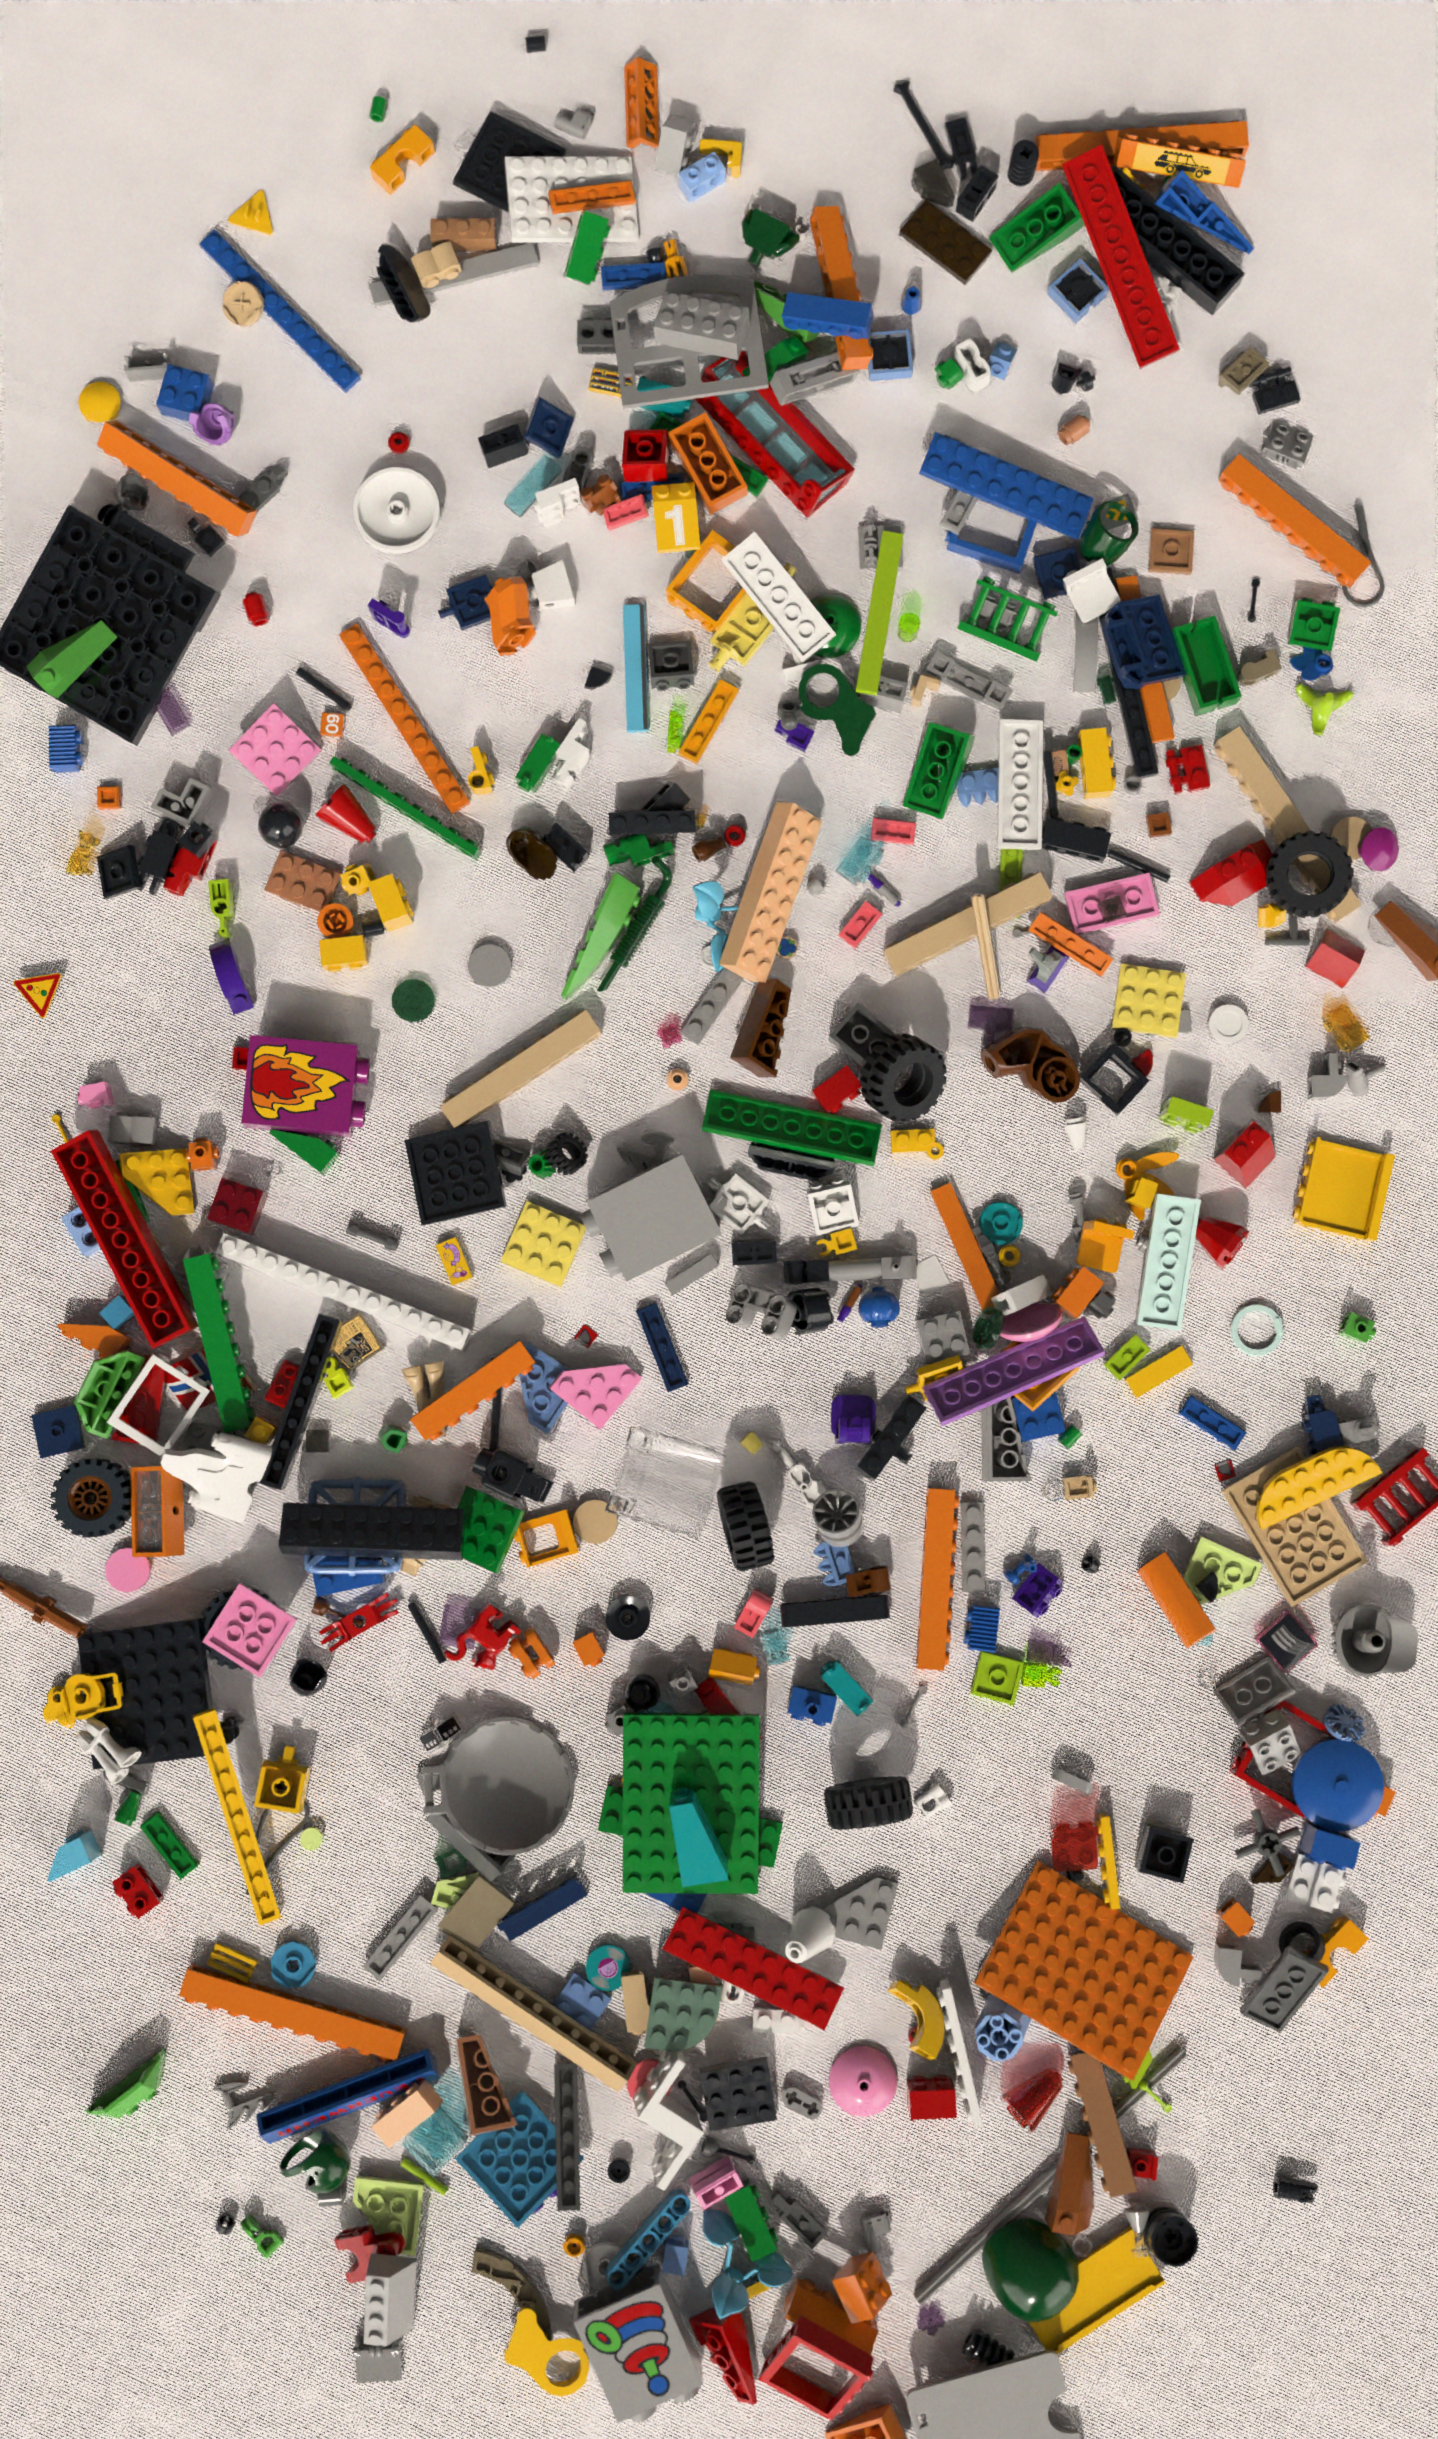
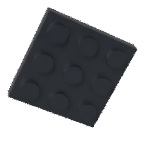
M767 2057L699 2067L710 2131L777 2120Z

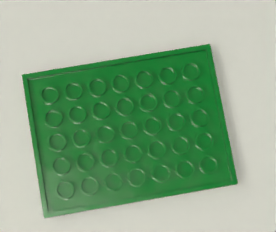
M623 1713L622 1893L758 1894L759 1714ZM680 1787L694 1790L728 1860V1880L682 1887L669 1808L670 1792H674L675 1789Z

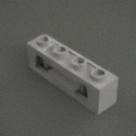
M835 350L830 355L824 357L820 355L805 363L801 361L789 368H779L774 372L770 386L780 406L853 383L860 370H842L838 350Z

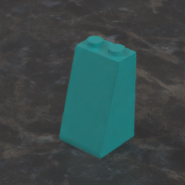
M680 1787L675 1789L674 1792H670L669 1808L682 1887L728 1880V1860L694 1790Z

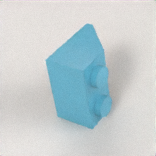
M82 1829L64 1839L65 1844L58 1848L47 1878L49 1882L94 1861L102 1855L92 1830L84 1833Z

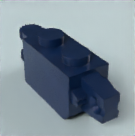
M1320 1395L1306 1397V1414L1303 1415L1302 1427L1304 1432L1308 1433L1310 1442H1307V1447L1310 1455L1317 1454L1328 1448L1344 1446L1336 1414L1331 1410L1325 1409Z

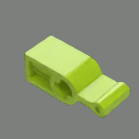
M228 879L208 881L210 907L212 913L220 920L218 932L225 940L231 939L232 935L229 932L228 921L233 918L235 912L232 883ZM222 906H227V909H224L223 913L219 914Z

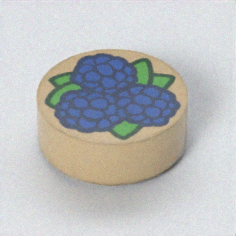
M782 937L777 955L782 959H791L797 953V943L791 937Z

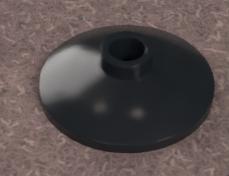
M631 1595L621 1596L609 1605L605 1617L606 1625L609 1631L618 1639L634 1640L646 1632L650 1623V1612L647 1605L638 1597ZM626 1613H630L632 1615L631 1621H626L624 1619V1615Z

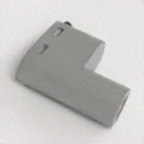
M577 108L572 120L558 114L554 127L585 139L593 123L594 113H588Z
M888 2211L875 2212L862 2216L859 2219L868 2252L873 2251L874 2254L881 2252L882 2249L878 2236L887 2234L892 2230Z

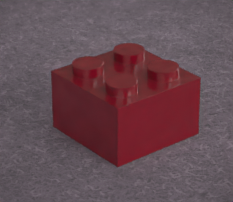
M221 1178L207 1219L254 1235L268 1194L264 1191Z

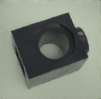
M194 821L178 842L201 860L216 838L211 834L213 830L205 823L199 825ZM202 834V841L194 843L195 837Z

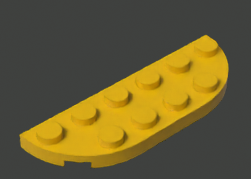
M1338 1446L1323 1450L1277 1472L1263 1486L1264 1490L1256 1504L1258 1526L1261 1529H1265L1381 1474L1382 1471L1370 1456L1357 1449Z

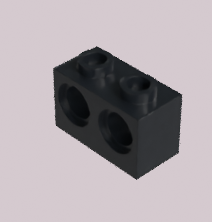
M980 165L959 196L955 212L974 222L995 191L999 175Z

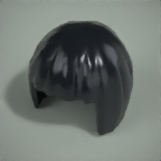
M302 1658L291 1669L290 1686L299 1696H311L325 1686L328 1674L320 1663Z
M647 1674L633 1676L626 1683L624 1689L625 1702L635 1711H644L656 1706L661 1696L658 1683Z

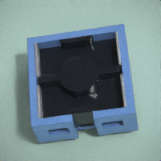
M1079 259L1049 286L1047 294L1076 324L1088 314L1091 305L1095 308L1107 297L1109 288L1082 259Z
M909 329L869 333V346L873 348V358L868 364L869 381L912 378L913 366Z

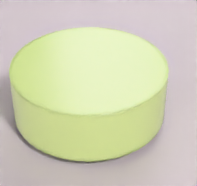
M317 1827L306 1828L300 1836L302 1847L309 1851L318 1849L323 1843V1833Z

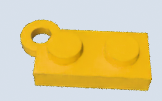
M934 1129L890 1131L891 1153L926 1152L927 1156L932 1160L940 1159L944 1154L943 1146L935 1142ZM937 1147L939 1154L933 1155L931 1149Z

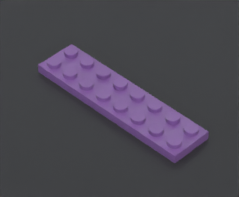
M1084 1316L1054 1329L1043 1338L1024 1342L923 1386V1391L941 1426H945L1105 1355V1351Z

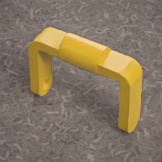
M114 1672L91 1676V1680L113 1676V1693L117 1701V1705L96 1709V1713L119 1709L122 1705V1683L118 1682V1676Z

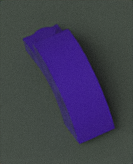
M230 938L209 945L210 956L224 997L227 998L233 1015L254 1008V1003L242 977L238 957Z

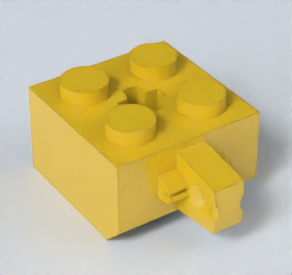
M286 1745L283 1757L278 1756L277 1760L266 1759L263 1761L254 1807L295 1814L303 1812L311 1766L298 1764L299 1759H294L295 1746ZM284 1781L287 1789L282 1792V1787H279V1783Z

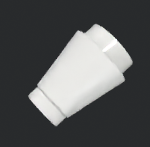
M1083 1116L1065 1119L1066 1125L1064 1126L1072 1148H1085L1086 1121L1083 1120Z

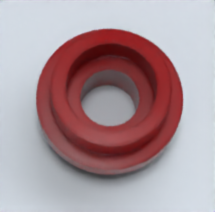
M395 432L389 437L388 445L394 453L402 454L408 450L410 441L405 433ZM396 440H402L401 444H395Z
M731 825L724 832V840L729 846L737 847L745 841V831L739 825ZM737 833L739 838L734 840L731 838V834Z

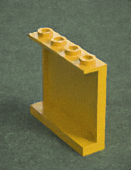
M1321 1137L1312 1139V1141H1309L1306 1154H1309L1308 1161L1304 1163L1302 1168V1175H1304L1303 1183L1299 1185L1297 1190V1196L1299 1197L1298 1205L1294 1206L1292 1218H1295L1294 1224L1367 1242L1377 1241L1395 1155L1388 1153L1382 1155L1321 1140Z

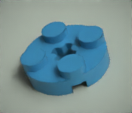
M292 1940L284 1943L274 1952L271 1958L272 1977L284 1988L303 1987L315 1974L317 1958L313 1950L303 1942ZM290 1959L298 1961V1970L296 1968L293 1970L289 1969L290 1963L288 1961Z

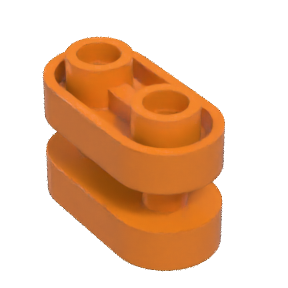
M531 1626L524 1631L526 1639L521 1641L518 1637H515L509 1641L510 1647L508 1650L514 1659L518 1658L523 1664L520 1668L527 1678L531 1676L535 1679L542 1674L539 1669L540 1666L544 1664L549 1669L556 1664V1661L538 1633ZM531 1645L539 1656L535 1660L527 1650Z

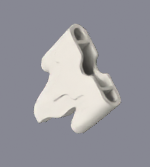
M220 1432L219 1434L214 1433L211 1441V1446L219 1452L200 1448L185 1451L164 1449L161 1457V1465L164 1470L196 1489L189 1492L187 1503H190V1506L242 1523L252 1502V1487L250 1484L259 1482L262 1479L273 1447Z

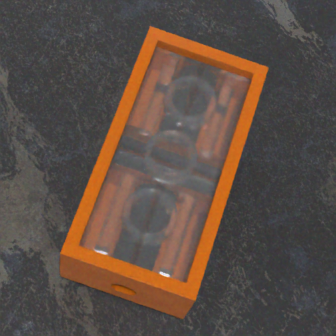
M162 1466L130 1467L132 1557L185 1555L183 1480L171 1475Z

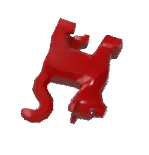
M488 1602L479 1611L476 1619L471 1621L468 1628L459 1634L457 1638L458 1651L453 1653L446 1650L445 1656L450 1661H460L467 1651L466 1640L472 1638L485 1647L471 1659L475 1663L474 1667L477 1668L479 1666L483 1669L493 1670L496 1667V1656L505 1649L512 1634H519L521 1629L512 1620L505 1622L499 1629L495 1628L492 1625L493 1621L500 1619L503 1613Z

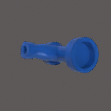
M1028 1553L1023 1556L1024 1559L1013 1570L1006 1569L1003 1572V1575L1014 1586L1020 1582L1019 1576L1025 1570L1031 1573L1037 1570L1035 1560Z

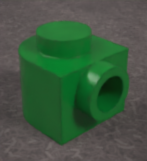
M952 358L946 362L944 360L941 361L934 369L937 372V382L943 389L947 388L950 390L964 378L962 370Z
M386 1425L380 1429L378 1439L385 1449L399 1454L401 1448L403 1449L407 1443L408 1434L402 1428Z

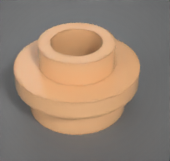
M673 1069L667 1075V1084L673 1090H682L688 1084V1075L682 1069ZM680 1076L682 1080L679 1083H675L673 1078Z

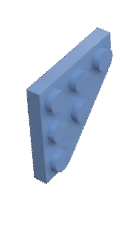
M528 1342L525 1348L535 1360V1363L532 1365L534 1369L524 1376L522 1373L519 1374L527 1417L530 1424L548 1434L568 1404L553 1392L549 1386L562 1370H569V1368Z

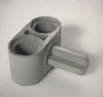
M1375 1415L1338 1423L1344 1446L1380 1437V1426L1377 1425Z

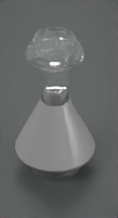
M1145 2201L1127 2202L1128 2207L1124 2208L1123 2211L1134 2231L1135 2248H1132L1131 2252H1133L1134 2257H1147L1149 2249L1144 2247L1143 2231L1151 2209L1146 2207Z

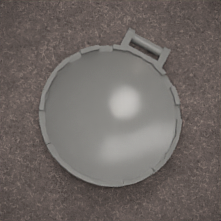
M497 1717L485 1720L467 1730L457 1739L447 1754L443 1766L420 1768L424 1781L425 1807H423V1815L447 1814L451 1824L464 1839L486 1852L500 1855H516L532 1851L554 1837L563 1826L571 1810L574 1799V1775L571 1763L566 1752L564 1753L557 1743L558 1740L546 1729L540 1728L531 1723V1721L516 1717ZM434 1775L440 1776V1806H434L432 1778Z

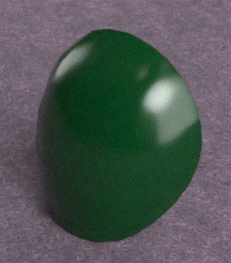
M1033 2219L1013 2221L995 2232L983 2248L982 2265L994 2295L1009 2313L1023 2321L1040 2322L1052 2318L1070 2303L1076 2293L1079 2271L1073 2250L1059 2233L1052 2232L1048 2225Z

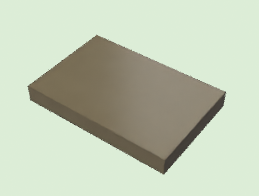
M479 1873L438 1923L437 1927L475 1952L514 1905L515 1900Z

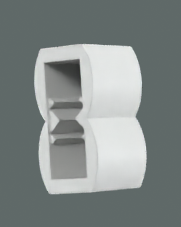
M971 339L956 345L953 359L962 370L968 388L975 393L988 386L991 375L990 367L980 357L977 345Z

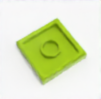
M980 1651L970 1694L1014 1706L1025 1662L991 1652Z

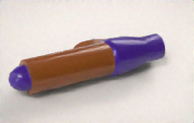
M861 1284L854 1286L845 1304L842 1306L836 1319L839 1322L843 1323L850 1314L852 1307L862 1292Z

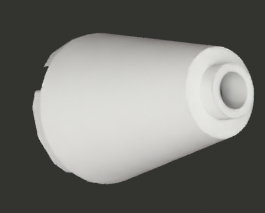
M807 1907L804 1910H800L793 1918L785 1948L786 1955L792 1962L801 1963L824 1951L832 1944L836 1928L829 1920L830 1916L820 1908Z

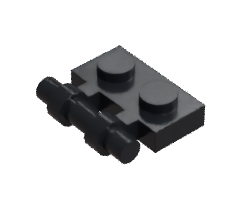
M1290 366L1286 368L1278 367L1272 372L1262 373L1249 385L1250 387L1258 386L1259 389L1252 394L1258 415L1300 402L1301 398L1295 381H1285L1286 376L1292 375ZM1276 380L1277 385L1267 387L1266 382Z

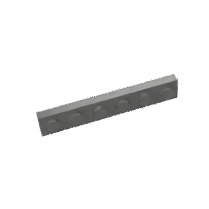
M554 2064L557 2211L581 2210L577 2064Z

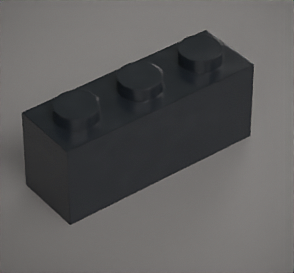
M1052 817L1051 819L1048 818L1045 822L1041 849L1103 863L1107 855L1111 833L1106 832L1107 830L1102 827H1094L1093 829L1085 827V824L1080 822H1073L1071 824L1064 822L1062 818Z

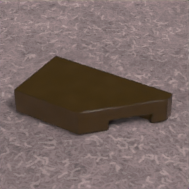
M1278 1852L1277 1856L1284 1874L1276 1877L1268 1858L1249 1881L1253 1884L1280 1883L1295 1865L1281 1852Z

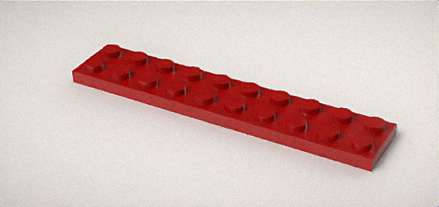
M1101 144L1063 163L1062 167L1139 368L1142 369L1180 351V348Z

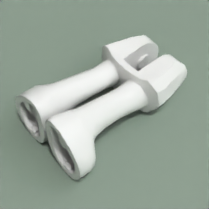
M90 1717L84 1724L87 1731L80 1730L75 1739L84 1755L92 1753L106 1771L108 1780L112 1784H117L126 1777L129 1772L127 1767L139 1759L141 1751L136 1747L122 1748L109 1734L110 1730L104 1723ZM101 1745H103L109 1751V1753L115 1758L116 1762L108 1756V1754L101 1748Z

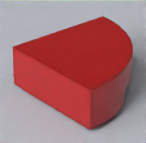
M1150 1048L1131 1061L1132 1065L1145 1077L1149 1075L1153 1065V1055Z

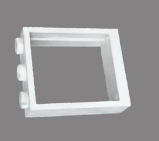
M159 1353L157 1356L151 1355L108 1418L107 1423L162 1457L164 1449L170 1450L210 1390L206 1388L208 1383L198 1377L193 1380L187 1376L189 1371L179 1365L174 1368L168 1364L170 1359ZM154 1364L200 1392L164 1446L118 1418Z

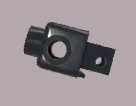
M484 1447L477 1456L472 1468V1472L482 1476L481 1484L519 1503L523 1502L521 1495L537 1503L539 1501L544 1503L554 1482L533 1473L536 1466L535 1463L503 1449H497L493 1452ZM502 1467H505L508 1474L506 1479L502 1481L499 1477V1472Z

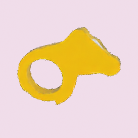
M521 2307L517 2312L516 2323L509 2333L508 2343L503 2351L506 2363L525 2370L540 2388L548 2394L563 2397L575 2393L583 2387L589 2372L588 2356L584 2351L583 2343L573 2338L549 2341L537 2324L534 2310L531 2307ZM572 2351L579 2357L580 2361L574 2376L561 2382L550 2379L546 2374V2366L550 2358L557 2352Z

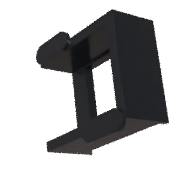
M1111 1044L1080 1077V1083L1118 1116L1146 1086L1149 1080L1128 1062L1129 1056L1116 1044ZM1109 1059L1135 1081L1117 1102L1106 1095L1090 1080Z

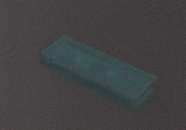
M545 455L504 501V505L521 518L533 505V502L536 501L535 493L547 489L562 472V468Z

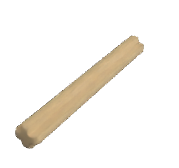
M979 893L971 896L987 997L988 999H997L1000 997L985 899L984 895Z

